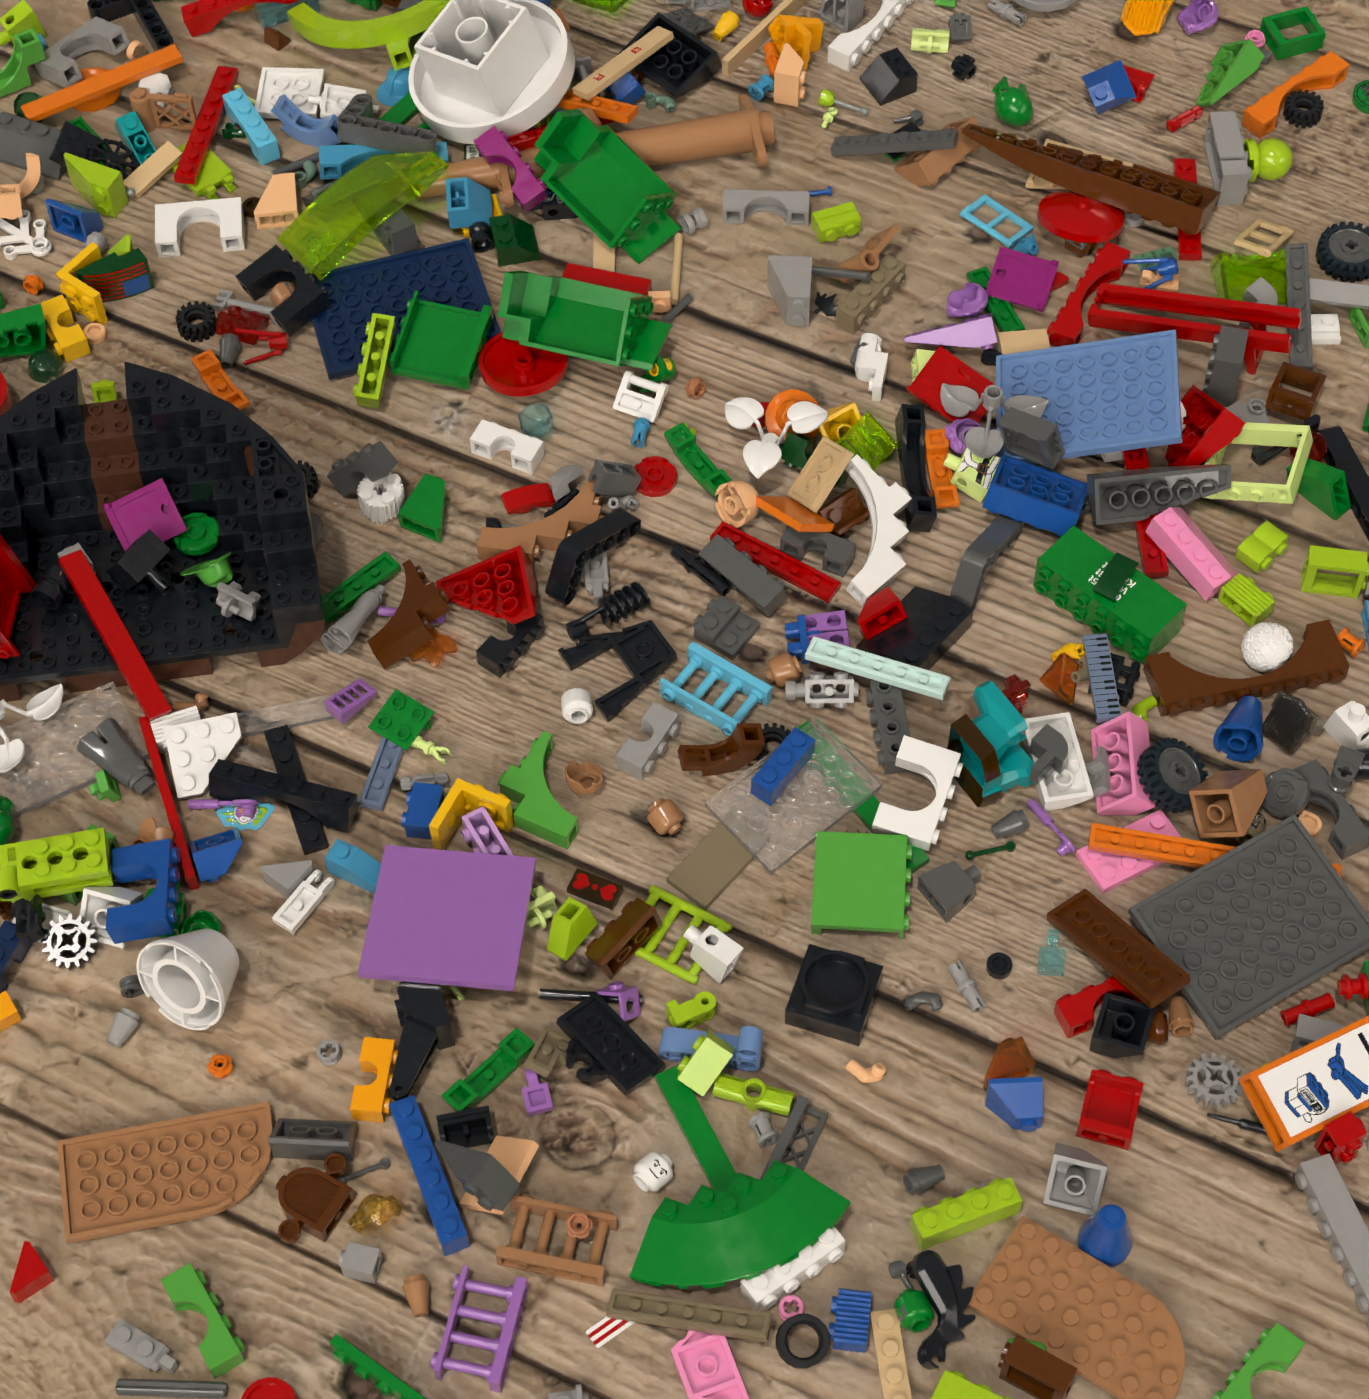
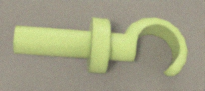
M828 108V111L833 112H826L824 114L822 128H826L828 123L833 121L834 116L838 114L837 108Z

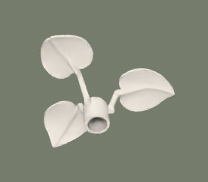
M740 397L730 400L725 405V417L732 427L747 429L753 423L757 426L761 441L751 440L743 449L745 464L757 479L779 463L782 456L780 444L784 442L789 426L792 425L795 433H809L825 422L828 417L827 411L807 401L793 404L787 411V417L790 421L786 422L780 437H778L774 433L764 434L761 424L757 420L763 416L764 409L757 400Z
M55 685L34 696L26 705L28 711L10 705L2 699L0 701V720L5 716V707L26 717L33 715V718L37 721L51 717L58 711L62 703L63 685ZM0 726V735L4 740V744L0 745V773H4L14 768L21 761L25 753V745L20 739L9 742L8 737Z

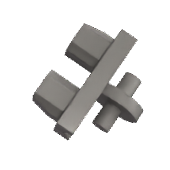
M234 581L228 585L220 582L217 585L218 597L216 604L222 607L221 614L226 618L236 614L249 621L254 620L256 609L260 605V594L252 591L246 595L242 593L243 588L240 584Z

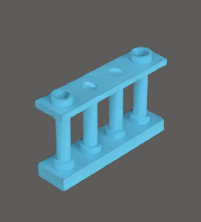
M694 641L687 647L689 663L672 683L664 678L660 680V694L664 699L669 702H675L718 727L727 736L733 733L737 723L743 720L756 702L768 706L772 701V686ZM696 668H701L709 674L692 694L681 689V686ZM716 679H720L729 685L711 706L700 700ZM736 691H741L749 697L731 718L720 710Z

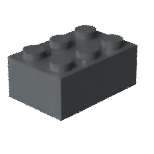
M1221 325L1220 333L1214 335L1212 347L1216 349L1211 348L1205 379L1209 380L1204 381L1202 392L1222 406L1229 407L1233 404L1249 330Z

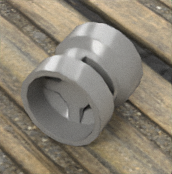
M700 207L693 209L689 214L679 215L680 225L686 235L694 233L696 229H703L708 226L706 214Z

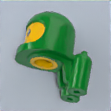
M658 356L652 371L646 370V374L642 375L641 378L656 383L670 381L676 374V365L671 358ZM640 387L642 392H654Z

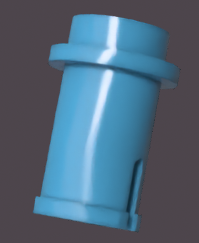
M640 417L633 422L634 431L630 444L635 447L637 439H639L638 448L645 446L647 431L651 428L649 420Z

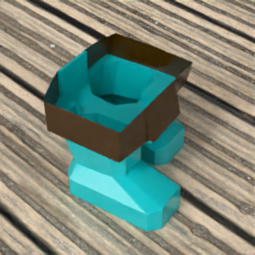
M990 680L979 685L974 690L973 700L980 716L971 720L965 714L952 723L947 747L948 750L961 754L959 762L963 763L959 778L955 776L954 778L977 807L995 804L1002 792L1016 785L1028 787L1034 783L1029 779L1034 762L1018 744L1026 739V736L1022 734V732L1028 729L1026 720L996 684Z

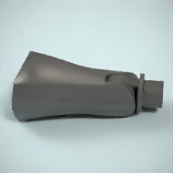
M107 718L96 727L98 735L91 731L80 739L77 751L100 766L130 790H136L143 796L156 785L145 762L134 749L123 729L114 718Z

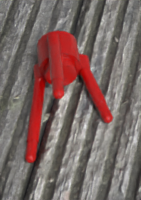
M235 329L236 333L256 335L248 336V340L269 341V349H274L272 352L245 360L243 362L244 365L282 355V350H288L286 332Z

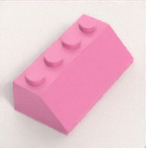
M1170 507L1155 516L1145 531L1156 545L1166 553L1169 560L1205 601L1218 594L1222 586L1238 575L1233 566L1181 507Z
M1128 711L1092 728L1093 760L1097 756L1096 750L1102 746L1107 752L1110 768V791L1096 797L1097 814L1136 816L1154 808L1155 801L1152 802L1149 799L1151 795L1149 792L1145 794L1143 789L1146 786L1145 784L1140 785L1139 782L1142 776L1137 775L1139 756L1150 746L1148 722Z

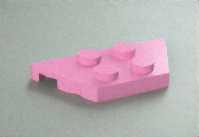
M689 1330L687 1336L671 1349L672 1358L688 1399H749L725 1336Z

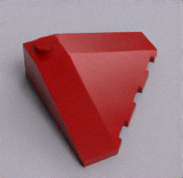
M1192 385L1181 399L1186 411V416L1183 417V425L1186 424L1182 431L1183 443L1168 445L1165 459L1168 460V467L1202 464L1239 436L1246 423Z
M521 545L436 580L438 590L443 588L450 599L446 602L450 601L460 607L480 611L482 614L493 618L505 619L511 624H517L536 616V586L533 565Z

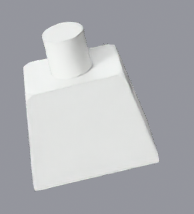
M1352 700L1333 712L1323 726L1340 746L1344 745L1352 749L1369 748V716L1365 712V707L1360 703Z
M691 925L683 935L685 939L693 944L690 957L719 984L736 967L744 949L713 926H709L704 932H701L694 925Z

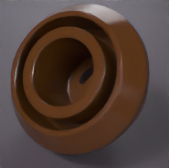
M1156 1010L1147 1042L1163 1046L1168 1042V1021L1164 1012Z

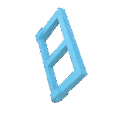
M985 194L960 212L962 218L967 219L1009 249H1012L1020 239L1025 238L1034 230V226ZM984 204L1000 213L999 216L988 224L972 215ZM1007 218L1023 228L1010 239L994 230L996 226Z

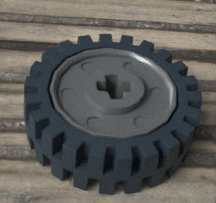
M1349 221L1348 225L1345 222H1340L1339 226L1335 223L1332 224L1331 228L1327 227L1320 236L1316 250L1317 264H1320L1319 268L1325 270V274L1328 276L1333 274L1332 278L1335 280L1341 277V282H1346V279H1349L1350 283H1355L1356 279L1358 282L1364 280V277L1369 279L1368 226L1362 228L1363 224L1361 223L1354 226V222Z
M1170 737L1155 742L1143 751L1139 756L1140 760L1137 762V767H1139L1137 775L1142 776L1139 782L1140 785L1145 784L1146 787L1143 789L1145 794L1148 792L1151 794L1149 799L1152 802L1157 800L1156 806L1159 808L1164 806V810L1167 812L1172 810V813H1181L1192 807L1189 790L1205 781L1208 772L1207 770H1202L1205 764L1203 761L1199 762L1197 760L1200 758L1198 753L1192 754L1193 748L1191 746L1185 748V742H1178V739H1170Z

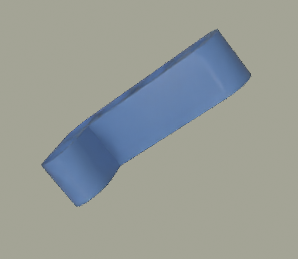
M744 1026L740 1028L739 1036L714 1033L734 1047L733 1056L724 1068L748 1072L759 1070L763 1048V1031L753 1026ZM666 1027L662 1030L658 1055L664 1060L680 1062L685 1055L690 1057L694 1051L691 1048L694 1041L700 1034L704 1036L707 1032Z

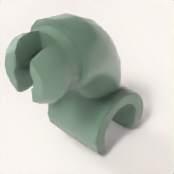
M652 92L645 94V102L648 109H654L656 103H660L667 112L675 110V101L670 96L655 95Z
M306 160L303 164V169L306 173L301 171L295 173L296 183L298 182V187L301 189L305 188L307 182L314 178L317 173V166L312 160Z

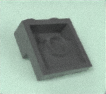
M721 595L717 600L712 599L708 603L707 612L704 616L698 615L693 622L694 638L733 661L760 629V623L742 613L741 606Z

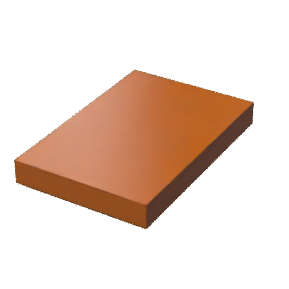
M756 496L757 507L798 532H832L834 524L790 497Z

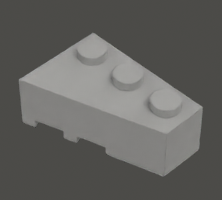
M823 0L822 7L816 14L819 18L847 33L863 21L864 0Z

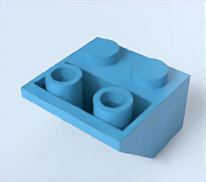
M468 177L445 179L450 229L470 227L476 222H485L490 225L489 218L492 217L491 191Z

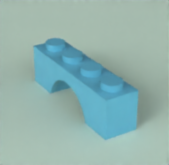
M242 88L222 95L227 116L234 126L240 125L248 139L252 153L261 166L279 159L280 153L277 139Z

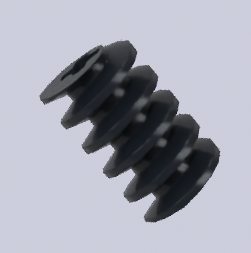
M632 582L630 587L624 586L622 591L616 590L614 594L606 595L605 599H599L597 607L606 606L603 611L599 612V615L605 626L609 628L611 627L610 619L617 624L619 623L618 615L625 620L627 619L626 611L633 616L635 615L634 607L639 611H643L642 603L650 607L651 601L645 589L638 582Z

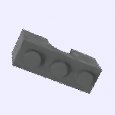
M381 441L373 445L368 443L359 452L355 450L347 455L345 459L339 458L334 461L327 477L339 492L346 496L357 491L358 485H360L359 482L362 481V478H365V475L372 482H375L387 476L398 461Z
M788 526L780 539V551L799 561L803 559L806 553L819 551L824 554L822 570L844 578L855 558L856 543L851 542L849 539L832 535L829 532H798Z

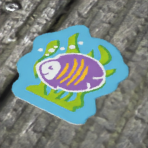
M248 797L242 799H251L258 802L253 811V817H244L242 807L225 806L223 809L216 811L217 816L225 827H238V830L241 831L246 829L257 830L265 823L274 811L275 806L270 803L261 804L257 798Z

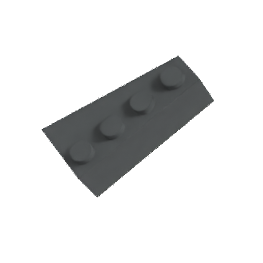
M379 186L355 196L356 209L390 256L418 250L420 241L416 234L415 223L397 206L385 190H382Z

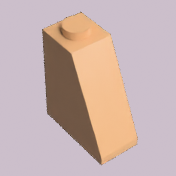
M294 172L274 174L254 210L257 229L300 225L298 191Z

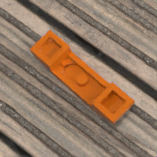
M211 349L191 358L196 371L211 394L233 404L239 410L250 406L249 400L241 389H237L222 369L220 361Z
M945 428L925 430V457L931 493L935 497L936 509L953 508L960 505L957 487L950 482L953 475L952 469L943 465L949 453V442L945 436Z

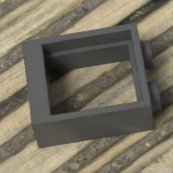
M1012 407L1009 408L1006 414L1001 416L998 425L1007 452L1050 469L1055 468L1065 454L1057 424Z

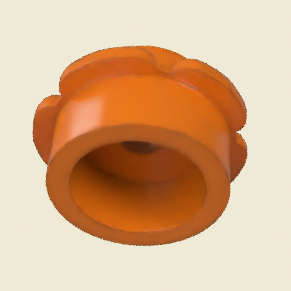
M26 275L23 287L28 293L36 295L44 289L43 280L38 275Z
M216 1054L211 1057V1062L207 1065L209 1073L218 1079L228 1077L233 1070L232 1058L227 1054Z

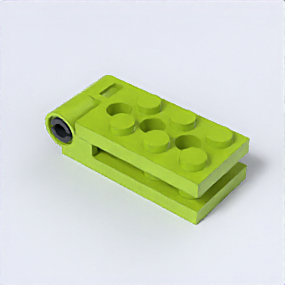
M104 827L0 845V901H11L14 903L22 898L32 900L37 894L41 898L80 892L85 887L114 886L113 873L110 869V842L108 837H106Z

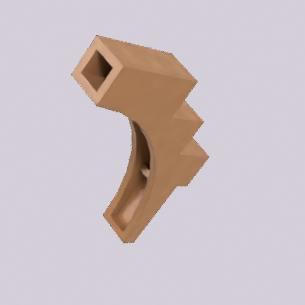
M595 477L593 482H589L587 479L580 492L566 506L537 522L517 527H482L477 543L478 559L486 560L521 545L534 566L535 558L539 559L541 549L556 551L563 539L604 517L600 506L601 496L592 490L597 477Z

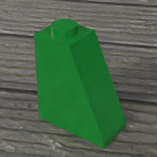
M1308 458L1297 492L1330 518L1337 520L1351 508L1345 472ZM1293 463L1286 468L1288 477Z
M424 474L398 512L401 528L438 543L442 542L447 503L445 481L440 477Z

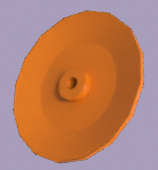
M98 67L82 69L80 72L83 78L76 83L106 72L108 69ZM122 87L71 108L82 112L103 110L119 98Z

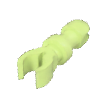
M419 735L411 745L416 749L423 750V753L427 756L432 755L443 765H447L445 759H441L439 754L443 755L446 753L450 757L452 756L449 749L438 747L432 741L427 742Z

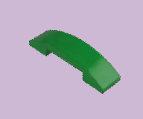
M683 422L664 432L668 444L679 461L707 492L715 496L716 490L720 485L732 481L723 469L718 470L696 444V437Z
M516 1027L498 1043V1050L466 1079L462 1080L460 1078L441 1095V1098L456 1112L471 1109L497 1089L519 1067L532 1051L535 1043Z

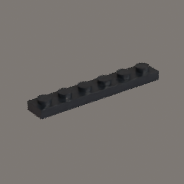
M287 724L264 731L277 774L306 781ZM287 802L304 856L327 849L328 845L320 821L304 809Z

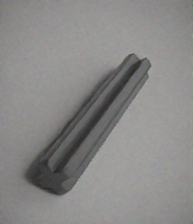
M119 1378L116 1382L115 1390L117 1395L224 1399L227 1394V1385L225 1382Z

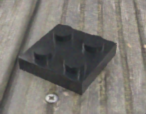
M66 121L62 126L49 159L67 168L63 156L65 152L89 160L91 147L102 139ZM94 150L92 157H99L100 153Z

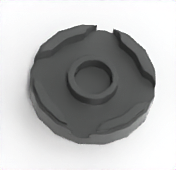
M1282 768L1276 772L1273 771L1265 778L1268 793L1263 800V806L1268 812L1277 817L1288 818L1294 814L1298 815L1305 809L1310 798V786L1302 774L1293 769Z

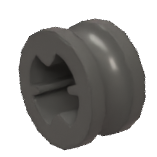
M138 975L126 976L119 981V986L122 988L121 995L125 998H134L144 992Z

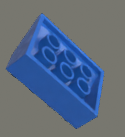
M1002 454L982 507L992 513L1009 516L1014 521L1029 523L1037 529L1049 530L1061 537L1073 525L1076 526L1087 495V483Z

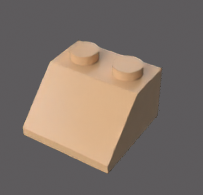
M784 43L774 71V102L798 107L800 99H804L806 94V87L803 84L806 81L807 71H804V61L788 43Z

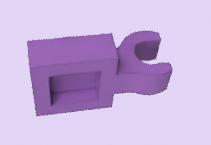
M525 1069L528 1087L521 1088L527 1115L531 1116L553 1110L547 1082L539 1084L537 1073L530 1069Z

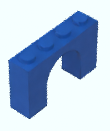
M170 838L112 849L110 869L119 884L143 879L158 881L154 891L144 900L135 904L107 909L106 931L114 944L174 933V923L178 920L175 902L179 901L176 884L180 881L177 866L178 862L181 861V854L179 848L174 847Z

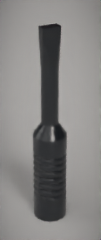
M1207 1113V1117L1235 1124L1240 1129L1268 1135L1262 1123L1244 1118L1237 1120Z

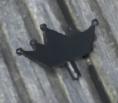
M817 292L815 305L818 308L814 310V313L817 314L822 311L826 316H836V307L838 305H833L837 294L825 298L827 296L826 293L820 296V293Z

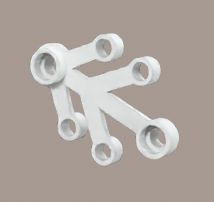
M22 210L23 217H18L20 229L0 218V228L10 234V236L0 237V248L6 244L23 242L27 244L16 247L13 245L6 246L3 249L5 258L13 260L18 254L32 253L34 256L41 257L50 253L52 245L45 238V232L47 231L45 220L37 219L34 221L33 226L36 237L33 238L29 235V223L32 221L30 211Z

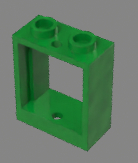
M1308 6L1262 18L1260 31L1263 32L1266 40L1265 43L1276 60L1322 49L1326 37L1325 29L1320 26L1315 14L1310 11ZM1303 24L1308 34L1286 40L1280 30Z

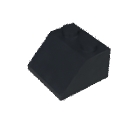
M894 48L879 54L860 76V81L877 103L882 106L915 93L918 73L899 49Z
M1105 992L1089 1051L1112 1058L1143 1055L1157 1007L1150 1009L1145 1003Z

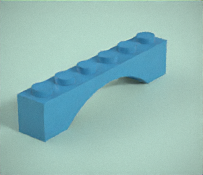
M437 142V155L433 158H421L361 145L318 146L320 180L339 179L384 159H389L391 165L410 169L448 163L446 142Z

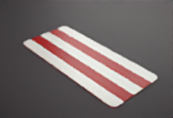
M606 1316L586 1330V1334L594 1345L600 1348L635 1322L607 1318Z

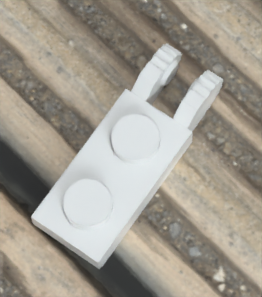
M318 869L314 870L274 914L273 922L294 934L324 899V896L332 890L335 880L328 877L317 889L315 886L321 880L323 874Z

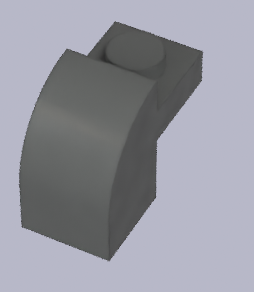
M1048 724L1031 739L1029 752L1037 757L1038 760L1031 767L1029 779L1038 784L1043 778L1048 779L1054 770L1061 774L1065 768L1068 754L1067 741L1061 733Z

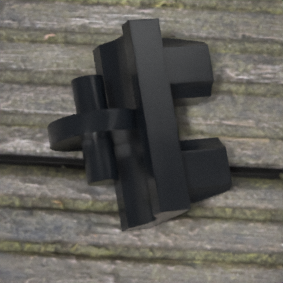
M37 894L31 901L24 898L15 901L11 906V914L16 918L15 935L19 940L27 937L32 943L43 939L46 935V930L42 927V923L46 920V913L42 910V898Z

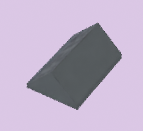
M279 1118L269 1136V1146L274 1158L325 1160L330 1154L338 1153L345 1158L346 1162H353L358 1122Z

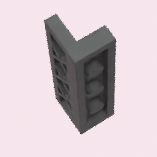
M798 1096L760 1180L763 1179L774 1160L782 1163L794 1160L797 1168L804 1171L828 1119L827 1114L808 1107V1098ZM809 1115L820 1120L817 1127L806 1130L803 1124L805 1116ZM805 1137L808 1144L807 1149L795 1153L792 1146L793 1142Z

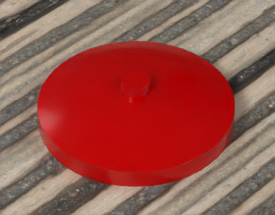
M1070 190L1057 191L1046 195L1040 201L1037 212L1039 222L1049 232L1061 238L1081 243H1100L1116 238L1122 232L1125 220L1120 208Z
M503 332L491 338L484 345L478 359L480 375L486 385L498 393L514 397L532 396L551 389L561 381L568 369V355L520 345L519 341L502 338Z

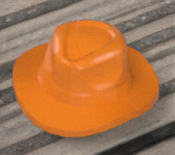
M789 389L776 394L769 402L765 412V426L768 433H774L780 437L786 422L790 421L787 417V411L793 404L801 401L811 402L818 406L819 404L811 395L801 390ZM792 425L789 426L784 437V441L786 439L788 432H793ZM817 428L803 435L814 439L819 429Z

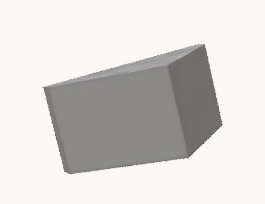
M312 860L265 865L261 866V871L265 883L288 899L302 881H306L314 872Z

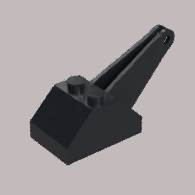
M402 981L397 988L399 999L394 1000L400 1026L403 1029L389 1088L391 1098L395 1102L409 1097L436 1048L442 1050L455 1046L451 1021L440 985Z

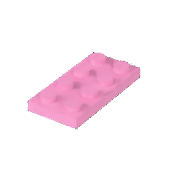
M1161 809L1123 827L1182 838ZM1088 845L1076 851V857L1102 894L1165 863L1088 850Z

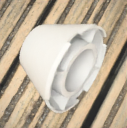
M200 929L150 942L140 951L136 967L138 979L144 993L148 998L152 996L160 1006L158 1011L184 1028L205 1030L221 1019L239 969L240 961L235 947L224 935L212 929Z

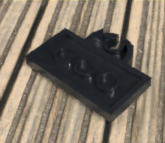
M597 992L557 1019L556 1024L571 1039L565 1054L568 1070L572 1069L577 1061L585 1062L588 1067L580 1068L577 1071L575 1077L579 1080L591 1083L609 1079L626 1097L661 1072L665 1067V1063Z

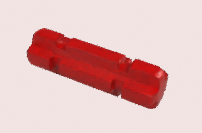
M1199 105L1190 108V110L1168 120L1166 128L1170 132L1178 130L1202 117L1203 109Z

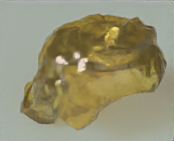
M369 1194L362 1200L358 1210L349 1219V1226L354 1231L360 1232L370 1222L381 1226L391 1216L396 1215L399 1217L402 1209L398 1203V1198L393 1194Z

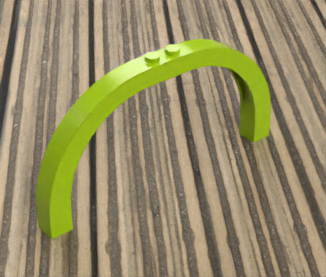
M423 0L400 12L368 20L346 21L328 18L317 13L304 2L288 10L287 15L292 28L315 44L331 48L358 49L389 44L427 30L450 0Z

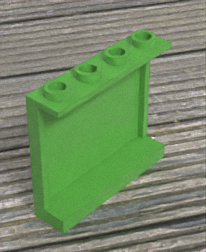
M816 831L811 934L821 935L822 929L899 933V939H903V931L909 930V915H904V907L910 906V891H905V883L911 882V868H906V860H911L912 845L907 844V835Z

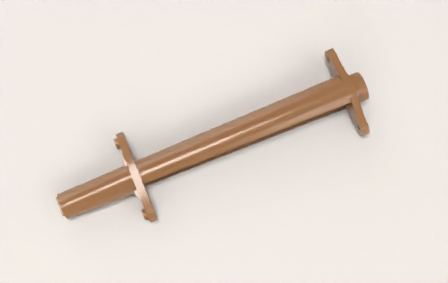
M748 94L738 96L740 111L616 133L649 167L748 152L752 153L758 167L767 166L765 145H772L775 142L774 126L770 111H757V108L753 107ZM532 147L519 151L522 156L520 157L522 162H528L534 170L533 176L536 179L541 178L545 171L533 160L540 150L537 147ZM481 156L411 169L416 199L446 195L445 179L468 177L487 189L498 188L500 203L505 204L506 208L514 207L511 186L515 183L516 171L507 164L494 163L489 165Z

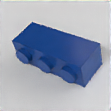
M794 727L751 779V794L771 807L813 756L815 739Z

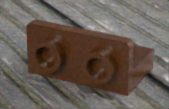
M856 488L848 489L821 507L817 512L818 515L834 524L832 532L829 533L838 537L847 535L850 532V528L854 525L866 522L868 520L867 517L870 515Z

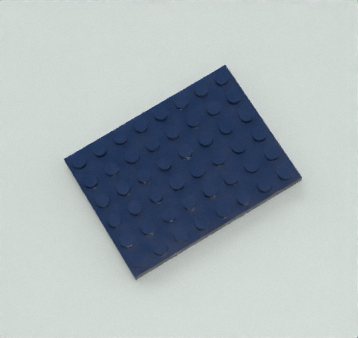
M469 238L312 274L317 281L316 284L318 286L322 284L329 293L327 298L331 304L312 319L329 380L357 373L358 365L363 363L364 358L361 355L363 342L367 343L368 335L365 334L367 322H371L373 313L395 317L396 328L391 351H394L395 336L400 334L402 317L407 315V303L409 299L413 298L415 291L419 292L420 300L478 312L482 311L483 305L492 306ZM494 311L493 322L486 343L501 333Z

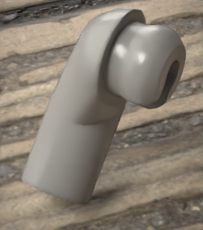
M627 495L619 499L610 498L608 506L613 510L619 508L627 510L629 508L634 511L638 508L639 501L634 496Z

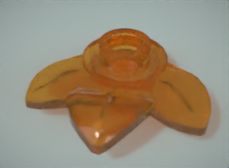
M433 628L429 632L434 640L409 654L412 662L424 658L429 664L438 667L444 653L457 652L454 640L448 635L439 634Z

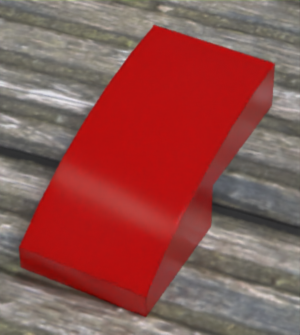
M548 483L523 486L501 494L507 514L529 513L531 507H551L555 501Z

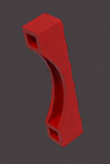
M199 0L181 6L183 21L193 38L212 31L216 24L226 15L241 7L263 2L291 4L299 0Z
M1108 241L1102 249H1098L1094 258L1095 261L1089 263L1086 268L1084 278H1079L1075 292H1070L1066 306L1059 309L1057 320L1050 323L1047 330L1050 345L1059 347L1079 344L1084 328L1081 309L1085 301L1098 290L1100 283L1109 284L1121 278L1128 267V264H1123L1122 261L1130 259V250Z

